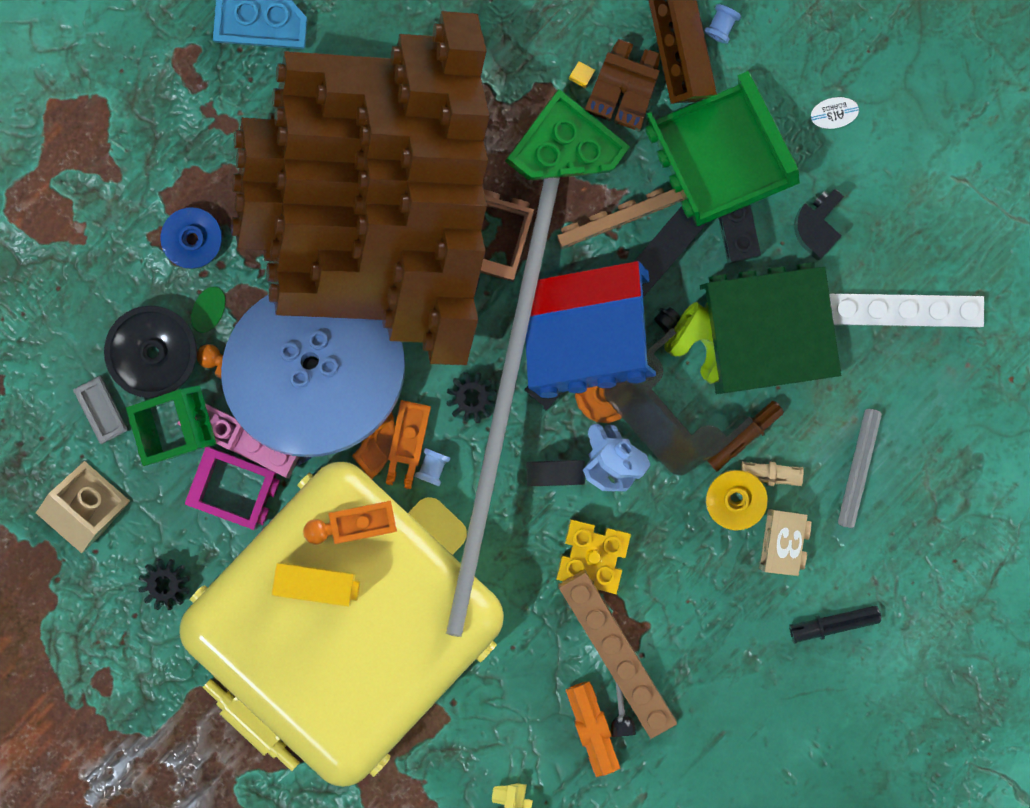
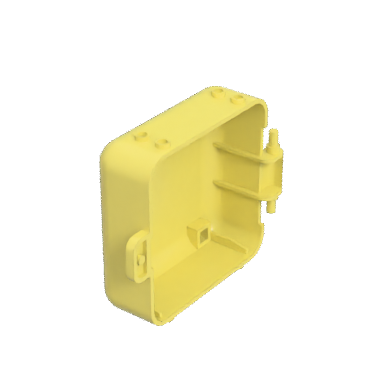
M333 462L322 467L315 475L309 472L297 485L301 490L208 588L205 585L201 586L189 600L193 604L187 609L181 619L179 633L181 642L188 653L229 690L226 693L212 679L203 686L218 701L216 705L222 710L220 715L263 756L268 753L273 759L277 757L286 767L293 771L300 762L285 748L288 746L323 780L335 786L345 787L359 783L369 773L374 777L390 760L391 756L388 753L476 659L482 662L497 646L494 639L501 631L504 614L498 598L474 576L462 637L446 634L461 563L453 554L463 545L467 538L465 525L439 500L431 497L420 500L407 513L359 467L348 462ZM391 501L397 532L334 544L333 535L328 536L323 543L317 545L307 542L304 538L303 529L310 520L319 519L325 523H330L328 513ZM276 563L354 573L355 580L360 581L358 600H351V605L347 607L272 596Z

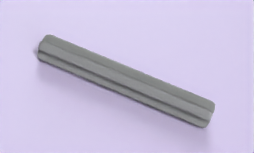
M866 409L864 412L838 519L840 526L853 528L856 523L882 413L878 410Z

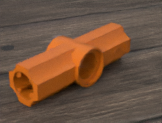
M582 682L565 689L576 719L574 723L582 746L586 747L595 776H604L621 769L610 739L612 737L603 711H600L591 682Z

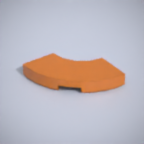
M392 412L374 433L362 441L360 448L352 455L371 479L383 469L389 458L395 430Z

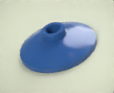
M189 207L180 209L167 218L161 230L160 240L162 249L171 262L183 268L196 269L209 264L217 256L222 243V233L218 222L211 214L199 208ZM192 233L198 236V241L194 245H190L187 241L188 236Z

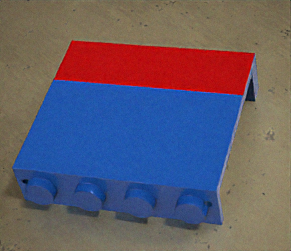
M639 261L538 280L525 339L529 389L541 398H553L560 392L583 393L590 387L612 388L619 382L641 383L648 377L656 376V371L647 363L642 284L649 283V271Z

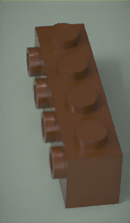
M648 0L670 103L696 102L717 95L697 0Z

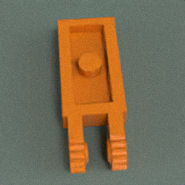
M401 400L388 458L390 464L386 478L387 485H393V482H395L397 462L409 464L404 479V488L411 490L416 466H419L431 406Z

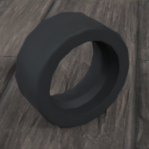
M585 461L527 462V486L584 485L585 474L583 469Z

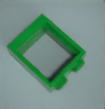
M200 385L179 389L126 407L129 423L132 427L138 454L143 466L163 462L217 445ZM174 401L186 445L163 452L151 408Z

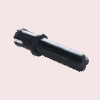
M871 606L820 618L818 615L815 616L814 620L789 624L790 635L793 637L792 641L794 644L819 637L821 640H824L827 635L879 624L881 622V613L877 606Z

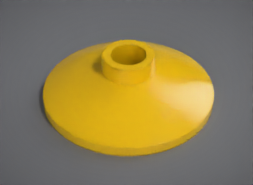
M731 470L724 472L712 481L707 491L706 505L708 512L717 524L726 529L744 530L750 528L761 520L767 509L768 497L763 483L755 475L747 471ZM740 493L742 500L734 502L731 500V495Z

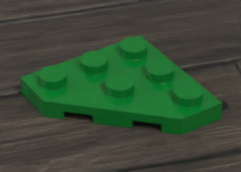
M559 89L554 93L504 162L527 180L610 173L630 146Z

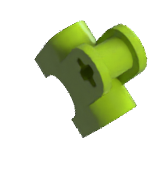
M694 302L683 313L667 339L664 348L671 356H682L689 351L695 342L700 340L706 348V359L701 366L700 373L703 379L713 384L714 382H719L708 303L703 307L698 302Z

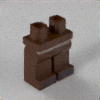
M618 39L611 53L608 52L585 110L591 115L610 121L620 93H623L624 95L614 123L640 132L660 72L657 70L660 54L645 49L640 64L628 60L633 44Z

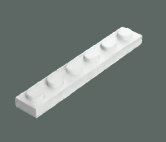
M829 294L834 325L984 327V296Z

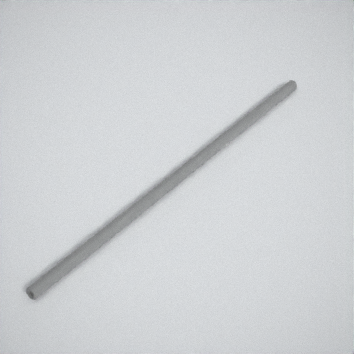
M560 177L544 179L447 626L446 634L462 637Z

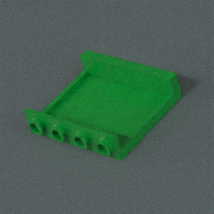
M749 71L737 75V86L715 96L706 98L656 120L651 112L647 113L649 125L645 127L647 136L651 144L657 142L660 149L657 151L659 161L663 168L669 167L672 175L668 176L675 193L681 192L684 200L680 201L687 218L693 217L697 227L800 184L798 167Z

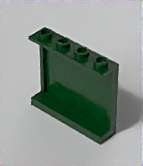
M814 262L796 265L797 270L786 272L785 266L767 269V275L757 276L756 270L740 272L738 273V279L727 280V274L708 277L709 283L700 285V290H706L719 382H714L716 395L842 376L825 267L815 268Z

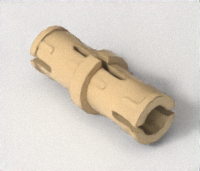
M742 461L741 470L755 475L761 482L767 483V486H774L775 484L802 486L803 467L776 465V462L757 464Z

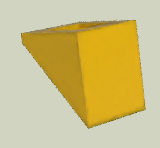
M579 61L569 76V80L586 89L595 69Z

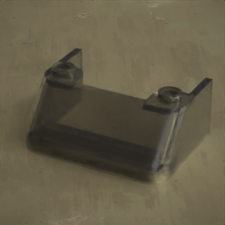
M671 328L664 329L646 345L647 363L656 371V376L648 377L641 383H629L628 381L616 383L615 387L603 388V395L606 401L669 472L676 475H684L718 454L754 421L748 416H740L723 432L715 426L705 425L697 429L692 435L652 390L663 376V366L654 353L676 334Z

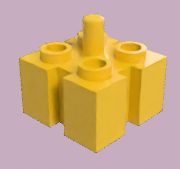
M570 519L565 544L572 546L569 556L561 555L556 580L565 581L585 569L597 590L617 594L622 569L615 566L618 557L626 558L631 534L606 527L603 535L594 532V524Z

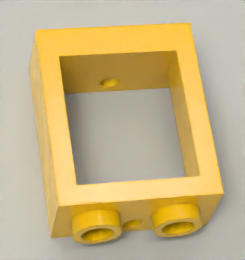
M276 563L272 596L349 607L351 600H358L360 581L355 580L354 573Z

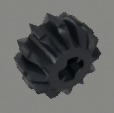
M466 372L464 373L466 384L462 385L459 379H453V383L459 387V390L447 389V393L455 395L456 399L449 400L446 404L447 406L459 405L452 413L454 417H457L462 410L465 411L463 416L464 423H468L470 413H474L475 423H480L478 412L482 411L489 418L491 413L484 407L486 404L495 407L496 402L487 400V397L495 396L498 392L496 389L485 391V388L492 383L491 379H487L480 385L481 373L477 372L474 382H470V375ZM470 389L472 393L474 389L480 393L477 397L480 402L474 407L472 403L470 406L464 403L467 399L465 392Z
M161 558L157 559V569L151 564L145 566L146 571L151 576L144 574L139 576V580L147 582V586H142L138 590L140 593L149 591L150 595L144 599V602L148 604L155 598L154 609L156 610L161 609L163 601L167 610H172L174 606L173 600L179 605L184 603V599L179 593L189 594L191 591L188 587L182 586V583L191 581V577H180L179 574L185 570L184 565L173 570L175 566L174 559H169L166 568L164 561ZM161 576L162 580L170 579L171 582L168 586L171 590L169 592L167 589L163 591L159 589L161 585L159 578Z

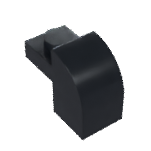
M836 189L832 190L829 194L824 190L813 202V205L816 207L815 210L806 203L803 204L795 218L794 230L797 240L816 260L822 259L842 236L824 220L844 197Z

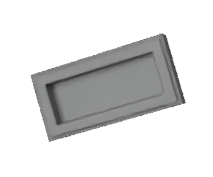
M102 376L73 389L100 444L129 431Z

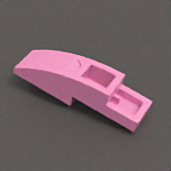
M205 403L218 445L234 451L285 478H290L300 457L286 455L262 445L245 432L234 416Z

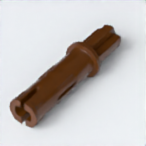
M771 401L753 418L748 416V421L704 458L718 472L755 438L765 435L763 431L783 415L782 407L776 401Z

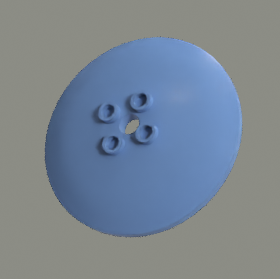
M268 294L242 316L230 334L221 367L223 392L230 411L239 425L262 445L274 451L297 457H319L335 454L365 440L390 415L398 401L404 382L405 354L402 342L389 340L388 329L383 328L382 320L280 316L275 314L274 303L269 302ZM314 356L319 359L318 365L310 370L303 368V362L306 358Z

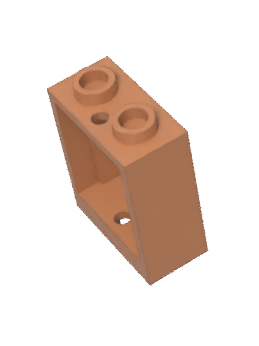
M484 190L487 207L524 217L511 265L507 266L483 259L480 271L483 274L514 282L534 209L529 208V202L512 198L510 203L500 200V194Z

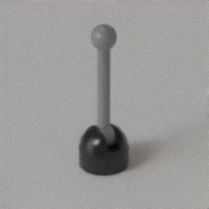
M616 683L619 715L612 721V737L636 735L635 723L631 717L625 715L623 693Z

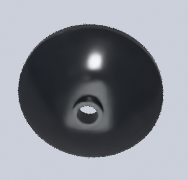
M141 306L124 313L110 328L104 345V359L112 379L128 393L145 398H156L179 389L192 374L197 358L196 340L189 325L175 312L159 306ZM152 347H156L159 350L156 358H151L148 354L149 349Z

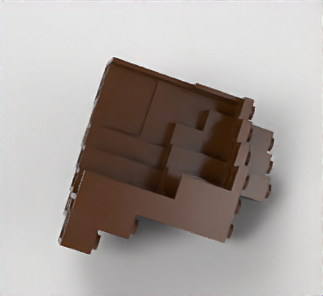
M441 11L439 23H434L432 36L399 34L397 46H392L391 58L284 51L282 64L278 63L276 67V82H279L278 88H273L272 107H275L274 113H269L268 119L242 117L240 130L234 131V148H238L236 168H239V173H234L232 179V191L237 192L234 208L238 214L237 217H232L231 236H236L237 249L264 250V261H269L266 268L267 282H272L269 286V302L274 303L276 315L382 320L383 328L388 329L390 341L423 342V350L428 351L430 364L467 365L478 322L474 295L485 255L481 228L487 204L482 185L488 164L484 138L490 117L481 80L487 51L478 14Z

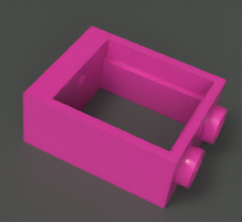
M207 447L204 450L185 505L256 530L258 524L262 526L265 524L270 510L265 507L269 496H275L280 480L276 479V472L218 449ZM218 459L265 477L250 519L202 502Z

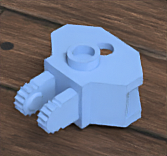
M600 424L590 425L588 438H590L593 450L588 454L590 460L583 469L586 480L602 491H627L635 479H640L650 467L647 455L633 446L629 439H622L617 426L607 425L603 428ZM608 477H612L615 483H612Z

